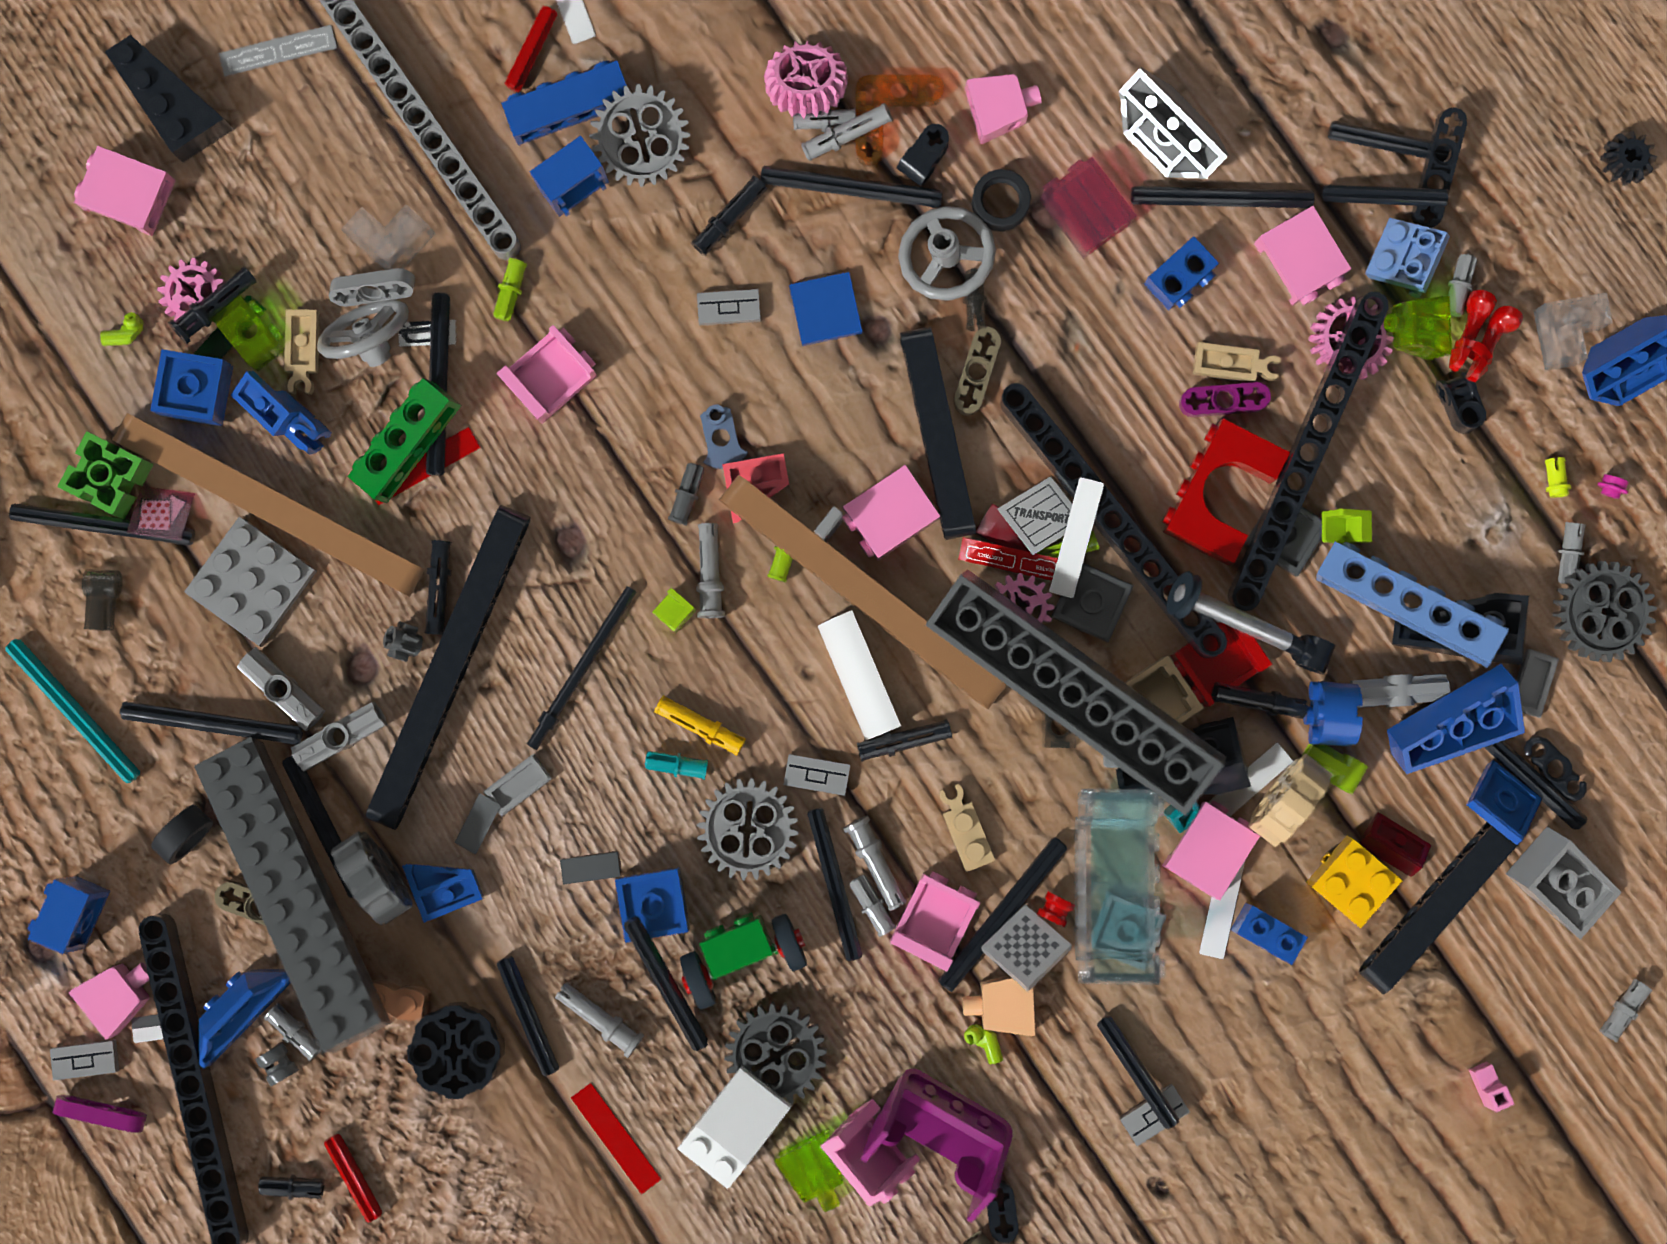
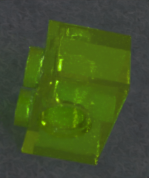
M240 295L211 319L247 364L258 372L285 350V346L280 341L284 336L273 323L270 325L266 324L261 318L265 314L264 311L253 299L248 302ZM252 325H257L256 335L247 339L246 330Z

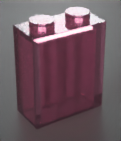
M1093 157L1086 162L1082 159L1075 162L1068 168L1069 174L1061 180L1055 177L1042 188L1044 192L1040 199V202L1083 259L1133 224L1137 217Z

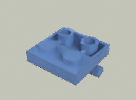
M1389 218L1365 274L1370 279L1410 289L1409 295L1420 298L1422 292L1426 293L1450 236L1445 231Z

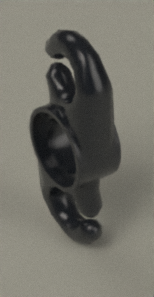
M1534 736L1526 741L1524 746V754L1526 756L1532 755V747L1535 744H1541L1544 747L1542 756H1533L1531 758L1532 763L1539 767L1540 774L1568 800L1573 802L1581 800L1587 792V783L1585 781L1579 783L1577 793L1572 794L1567 790V785L1570 781L1580 780V776L1572 770L1569 759L1563 756L1547 738ZM1555 759L1563 765V773L1557 778L1552 777L1548 772L1549 763Z

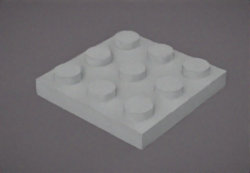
M239 516L184 593L255 644L262 647L317 571Z

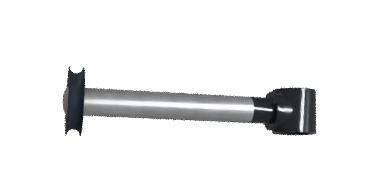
M1190 571L1181 574L1174 582L1168 595L1166 607L1170 615L1175 614L1177 618L1181 619L1187 616L1193 609L1290 653L1297 666L1325 675L1336 646L1335 644L1309 634L1298 637L1202 593L1201 577L1193 575Z

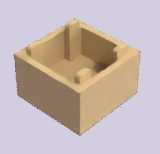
M1169 656L1160 658L1125 682V684L1179 723L1184 722L1203 709V706Z

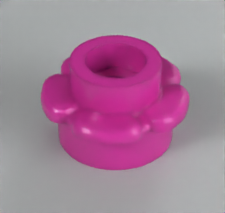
M1604 474L1602 482L1597 484L1602 488L1601 494L1611 498L1620 499L1621 494L1627 495L1629 493L1626 490L1629 482L1616 476Z

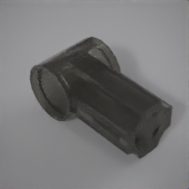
M85 570L82 579V590L86 596L84 629L114 631L116 598L120 597L123 586L122 574L119 570Z

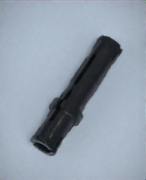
M752 176L722 211L708 220L709 224L691 241L693 247L701 255L706 256L722 237L726 238L730 234L729 230L768 190L765 187L766 185L756 176Z
M431 540L430 568H427L426 574L429 575L424 633L443 635L448 576L452 575V570H449L451 542ZM439 558H441L439 585H437ZM438 590L437 617L435 618L436 592Z
M1220 682L1214 683L1211 693L1214 702L1262 710L1271 716L1280 714L1303 719L1308 707L1306 699L1281 695L1278 691H1272L1271 693Z
M946 719L894 734L886 732L883 733L882 737L857 742V748L861 762L884 755L892 757L895 756V752L924 746L948 738L951 739L952 733L949 722ZM933 732V734L907 741L908 738ZM901 740L900 743L875 749L877 746L890 744Z

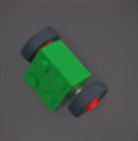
M752 912L736 918L733 921L734 926L725 929L724 925L721 924L705 931V938L701 940L699 945L710 971L703 965L696 951L680 957L684 974L681 979L688 995L692 994L700 1009L708 1008L716 1003L713 990L714 980L770 957L773 954L777 955L778 951L780 956L785 958L792 972L807 966L802 947L806 946L800 929L794 930L787 914L779 915L771 920L775 933V944L771 941L762 916L754 917Z

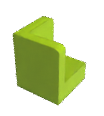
M1355 509L1323 511L1322 542L1334 543L1336 541L1339 544H1343V542L1350 544L1372 542V511Z
M670 588L667 591L668 595L652 613L677 633L697 610L673 588Z

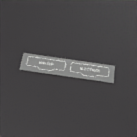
M328 25L219 53L225 77L335 49L337 46L332 26Z

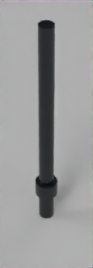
M628 586L625 587L547 712L543 711L537 720L539 724L526 743L528 746L537 750L549 730H554L559 722L558 716L637 593L635 590Z

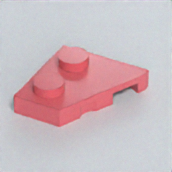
M784 453L722 464L727 489L738 475L746 479L769 498L789 485ZM731 511L733 523H737L740 520H742L738 515Z

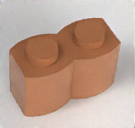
M388 980L372 981L387 1014H391L393 1017L404 1021L418 1020L428 1014L431 991L419 985L400 987Z

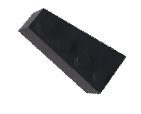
M129 35L105 51L171 153L182 163L234 130L223 117L132 35Z

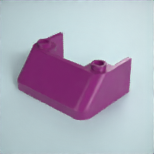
M914 1068L907 1069L898 1079L874 1121L861 1160L867 1162L881 1143L886 1146L897 1145L905 1134L957 1164L954 1174L957 1184L964 1191L973 1195L966 1220L972 1223L996 1196L1013 1137L1012 1127L1004 1118L924 1072Z

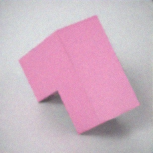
M1484 1062L1468 1069L1485 1107L1498 1112L1514 1105L1507 1086L1500 1083L1492 1064Z

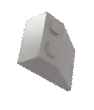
M1549 827L1542 831L1506 873L1527 895L1580 940L1622 893L1571 840Z

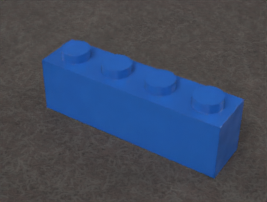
M603 61L587 72H572L565 77V80L557 83H542L536 87L535 91L526 94L523 92L512 94L507 98V101L501 104L513 137L519 146L598 117L595 109L603 111L606 109L602 99L604 98L612 103L614 101L613 90L620 96L624 95L623 87L626 85L618 61Z

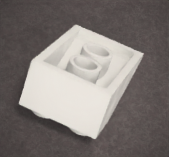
M741 1066L689 1130L678 1150L728 1189L791 1108V1105Z

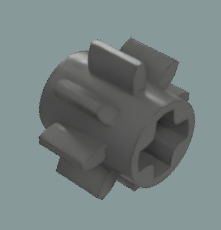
M401 621L398 622L397 627L390 626L383 638L384 648L389 649L387 656L404 662L408 661L409 656H417L423 644L422 636L416 634L419 628Z

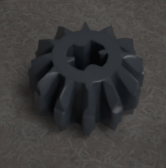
M1629 131L1625 136L1619 133L1613 137V141L1605 144L1603 149L1606 153L1601 155L1600 161L1608 164L1603 168L1602 172L1608 173L1611 171V182H1615L1620 178L1623 186L1630 184L1631 181L1639 183L1644 179V175L1647 176L1653 171L1654 168L1651 164L1656 161L1657 156L1649 152L1654 149L1655 144L1646 145L1644 143L1646 135L1636 138L1634 131Z

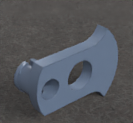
M712 405L700 415L708 448V455L703 461L705 465L716 469H723L722 464L741 461L747 456L748 452L741 449L738 444L730 408ZM713 412H720L722 416L719 420L714 421L711 419V414ZM717 430H726L730 435L729 443L725 446L715 445L712 441L713 434Z

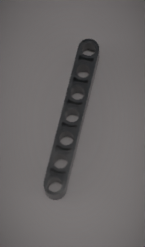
M925 327L900 333L903 355L945 540L976 534L974 517L931 327Z
M1486 822L1363 962L1358 973L1380 993L1386 994L1517 845Z

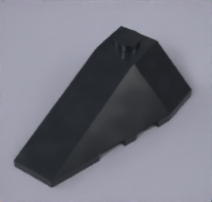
M1492 593L1476 599H1463L1462 601L1475 608V613L1485 618L1487 615L1494 616L1505 623L1503 627L1509 630L1491 662L1523 665L1529 596ZM1439 609L1432 613L1434 620L1438 623L1443 624L1450 621V615L1445 610ZM1395 621L1392 645L1465 657ZM1467 624L1462 627V633L1465 637L1472 639L1479 636V630L1476 626Z
M1234 717L1205 723L1193 729L1194 734L1227 757L1223 767L1201 795L1223 794L1251 787ZM1116 769L1121 797L1158 796L1123 769Z

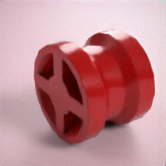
M1047 891L1045 895L1046 902L1043 907L1038 909L1036 914L1065 928L1067 924L1066 917L1069 912L1074 910L1076 905Z

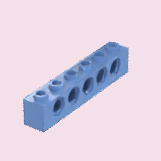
M1336 541L1334 542L1317 572L1316 580L1488 668L1509 631L1503 627L1505 624L1503 621L1491 615H1487L1485 618L1475 613V608L1462 600H1458L1457 603L1445 597L1446 593L1432 585L1426 588L1416 583L1417 578L1405 571H1400L1399 574L1387 568L1389 564L1375 556L1369 559L1359 554L1360 549L1348 542H1343L1342 545ZM1351 566H1359L1363 569L1364 575L1359 579H1352L1347 575L1346 571ZM1386 580L1391 583L1393 590L1387 594H1382L1376 590L1375 584L1378 581ZM1408 595H1416L1421 600V606L1415 609L1409 608L1404 604L1403 599ZM1439 609L1445 610L1450 615V621L1443 624L1438 623L1434 620L1432 613ZM1467 624L1476 626L1479 630V636L1472 639L1465 637L1462 633V627Z

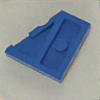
M418 864L402 866L423 922L484 899L473 869Z

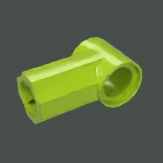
M1308 744L1302 756L1307 754L1333 774L1330 778L1331 784L1352 795L1368 769V766L1350 755H1342L1328 745Z

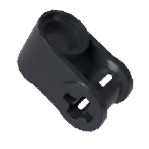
M939 124L927 126L915 143L905 152L896 169L921 187L928 181L937 164L948 150L949 134L944 126ZM937 137H939L940 145L938 143H935L933 146H931L930 138L932 140H935Z
M1468 371L1462 372L1461 376L1445 381L1442 379L1436 382L1438 397L1444 405L1451 426L1456 432L1461 434L1471 433L1481 426L1486 419V410L1479 396L1476 382L1466 379ZM1463 411L1472 414L1474 418L1473 424L1464 421L1462 417Z

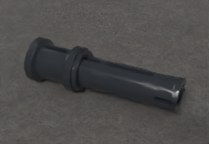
M242 267L239 272L219 286L199 304L197 302L191 303L187 312L176 321L170 320L168 324L188 344L191 341V336L204 326L209 327L213 321L211 319L213 316L233 302L250 286L257 283V280L247 268Z

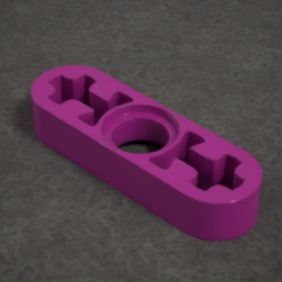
M1260 382L1192 387L1181 395L1179 408L1188 417L1258 412L1269 404L1271 393L1269 388ZM1253 389L1256 390L1258 395L1263 396L1258 405H1255L1254 400H1243L1241 402L1243 407H1239L1240 397L1249 396L1253 393ZM1225 391L1232 395L1233 404L1231 407L1222 408L1217 404L1216 397L1219 392ZM1207 393H1211L1209 400L1211 410H1208L1209 403L1199 404L1196 410H1193L1192 405L1186 404L1191 395H1195L1196 400H1205L1208 398Z
M58 1095L53 1109V1113L61 1117L133 1133L143 1132L147 1114L140 1111L70 1095Z

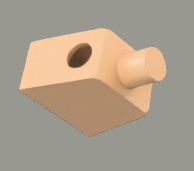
M1011 976L981 981V996L962 997L963 1016L981 1015L983 1029L1035 1036L1033 988L1027 992Z

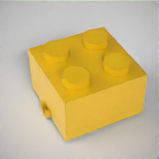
M1346 835L1331 854L1327 852L1320 861L1322 864L1306 883L1361 929L1403 880L1353 838Z

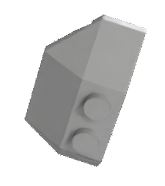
M1141 67L1120 89L1123 134L1166 177L1207 179L1229 156L1216 130L1170 84Z

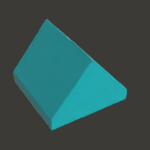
M1196 801L1188 813L1184 815L1175 807L1169 805L1162 813L1179 833H1182L1190 826L1200 806Z

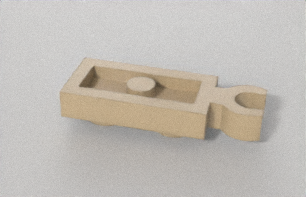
M286 309L284 371L293 373V376L288 381V391L291 394H296V386L301 382L305 383V393L312 395L314 391V384L309 379V373H318L319 352L317 344L320 314L318 310Z
M1198 342L1196 344L1192 375L1255 382L1257 374H1260L1263 379L1274 381L1279 377V374L1270 373L1267 365L1270 363L1279 364L1281 358L1268 356L1265 359H1259L1260 350Z
M956 784L954 786L957 796L954 799H948L944 790L939 791L941 801L950 807V811L942 814L965 872L991 863L995 859L972 802L963 805V789L959 784Z

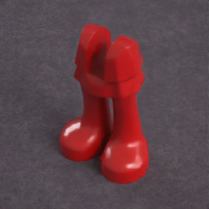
M1480 289L1471 292L1467 300L1468 318L1462 336L1455 342L1454 349L1451 350L1449 368L1457 372L1467 357L1472 359L1473 363L1466 375V379L1471 382L1478 381L1488 371V366L1492 363L1494 349L1501 336L1516 331L1523 321L1522 312L1512 306L1499 307L1492 313L1497 303L1496 297L1491 292ZM1491 314L1482 341H1475L1483 323Z

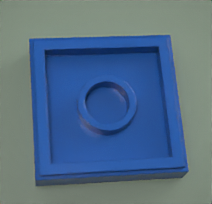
M849 272L789 285L802 346L862 334Z
M1492 760L1486 765L1466 805L1517 845L1523 841L1542 798Z

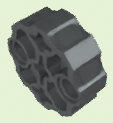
M358 831L332 848L331 854L341 878L347 884L359 905L378 924L389 923L413 906L404 880L384 850L375 843L369 834L364 831L362 833Z

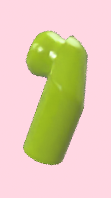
M127 313L124 316V324L119 330L101 331V344L103 346L130 345L142 332L144 327L143 320L137 313Z
M971 1025L964 1033L965 1041L970 1045L974 1044L984 1048L989 1065L1004 1060L997 1035L994 1031L985 1030L981 1025Z

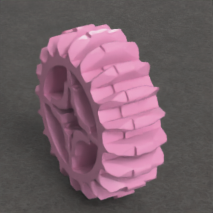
M807 40L805 45H799L795 41L792 48L784 45L782 53L774 52L773 60H768L767 70H765L764 74L765 90L768 97H770L772 105H778L781 113L789 110L791 117L800 113L803 119H805L807 114L811 113L817 118L819 111L822 110L828 114L830 106L838 107L839 99L844 98L846 85H848L846 66L842 62L840 54L834 53L831 46L823 49L821 42H818L815 46L811 45L809 40Z
M1350 297L1347 304L1340 298L1336 301L1335 306L1329 303L1325 307L1326 313L1319 312L1316 318L1319 323H1313L1310 327L1317 334L1309 337V342L1317 343V346L1310 350L1311 354L1320 353L1321 355L1316 360L1317 365L1322 364L1324 361L1327 364L1329 363L1334 352L1331 346L1336 347L1342 331L1329 334L1330 326L1335 319L1346 316L1347 322L1357 301L1355 297ZM1366 300L1364 304L1365 311L1369 315L1374 316L1378 306L1375 304L1368 309V300ZM1382 323L1373 343V351L1365 361L1359 375L1361 380L1367 378L1368 372L1372 375L1379 371L1377 365L1384 366L1387 363L1384 356L1392 354L1393 349L1386 345L1395 340L1394 336L1386 335L1387 332L1393 329L1392 324L1384 325ZM1354 328L1352 334L1357 339L1356 344L1362 345L1365 341V334L1361 329ZM1346 357L1341 358L1338 364L1341 372L1349 374L1352 370V362Z

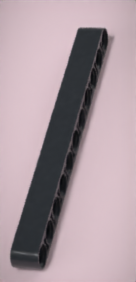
M1369 292L1361 296L1353 306L1292 445L1290 454L1281 470L1229 589L1228 600L1234 608L1250 611L1260 603L1387 314L1388 300L1380 292ZM1367 299L1374 300L1378 306V311L1374 316L1369 315L1365 311L1364 304ZM1354 328L1361 329L1365 334V341L1362 345L1356 344L1352 340L1351 334ZM1342 357H1346L1352 362V370L1349 374H1345L1339 369L1338 364ZM1329 386H1334L1339 391L1340 397L1336 403H1331L1326 398V390ZM1317 415H1322L1327 421V427L1323 432H1318L1313 427V420ZM1304 444H1309L1314 449V457L1310 461H1305L1300 455L1301 447ZM1293 472L1299 474L1302 480L1301 486L1297 490H1292L1287 482L1289 475ZM1280 501L1285 502L1289 507V514L1284 519L1278 518L1275 514V506ZM1268 530L1273 531L1277 538L1276 543L1271 548H1267L1262 543V536ZM1259 559L1264 564V570L1261 575L1254 577L1250 573L1249 566L1253 560ZM1242 588H1248L1251 592V600L1246 605H1241L1237 601V593Z
M1013 383L1003 390L1000 400L1003 412L1073 499L1079 478L1070 479L1065 474L1067 466H1077L1081 471L1082 478L1103 483L1024 385ZM1014 393L1019 394L1023 399V404L1016 407L1011 406L1007 402V396ZM1031 417L1038 418L1042 422L1043 427L1038 431L1030 430L1026 425V420ZM1050 441H1055L1060 444L1062 452L1058 455L1049 454L1045 445ZM1104 485L1094 520L1095 527L1196 653L1206 659L1221 654L1226 648L1227 638L1211 617L1192 609V612L1198 617V623L1195 627H1190L1185 624L1183 618L1179 619L1175 614L1170 615L1167 612V600L1163 595V590L1165 587H1172L1178 576ZM1115 514L1120 520L1119 527H1108L1104 522V516ZM1127 538L1137 540L1139 551L1136 553L1128 552L1124 547V540ZM1152 562L1158 566L1159 574L1157 577H1149L1145 574L1143 569L1145 563ZM1206 635L1213 636L1218 642V647L1213 652L1205 649L1203 645V639Z
M504 505L498 507L366 812L367 819L393 830H396L400 825L527 532L531 519L530 516Z
M152 915L144 918L138 928L211 1244H228L225 1240V1232L235 1235L236 1244H246L249 1238V1231L210 1066L203 1069L199 1065V1019L177 926L170 915ZM155 921L160 922L163 927L160 937L156 936L152 931V925ZM162 951L166 952L170 957V964L167 968L162 966L159 961ZM169 982L177 987V996L175 998L170 997L167 993ZM176 1013L182 1015L185 1020L183 1029L175 1026L174 1016ZM183 1044L188 1045L192 1050L190 1060L185 1059L181 1054ZM190 1075L198 1079V1091L193 1090L189 1086L188 1079ZM197 1107H202L206 1111V1121H201L197 1118L195 1112ZM204 1138H208L213 1142V1152H208L204 1149ZM211 1169H215L221 1174V1183H216L211 1179ZM218 1201H224L228 1205V1214H223L218 1210Z

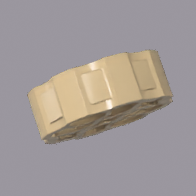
M1304 754L1301 758L1292 762L1271 785L1253 811L1248 827L1274 847L1281 842L1284 843L1316 808L1318 802L1331 784L1330 778L1333 774L1310 756Z

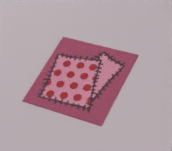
M141 486L127 533L181 541L195 493Z

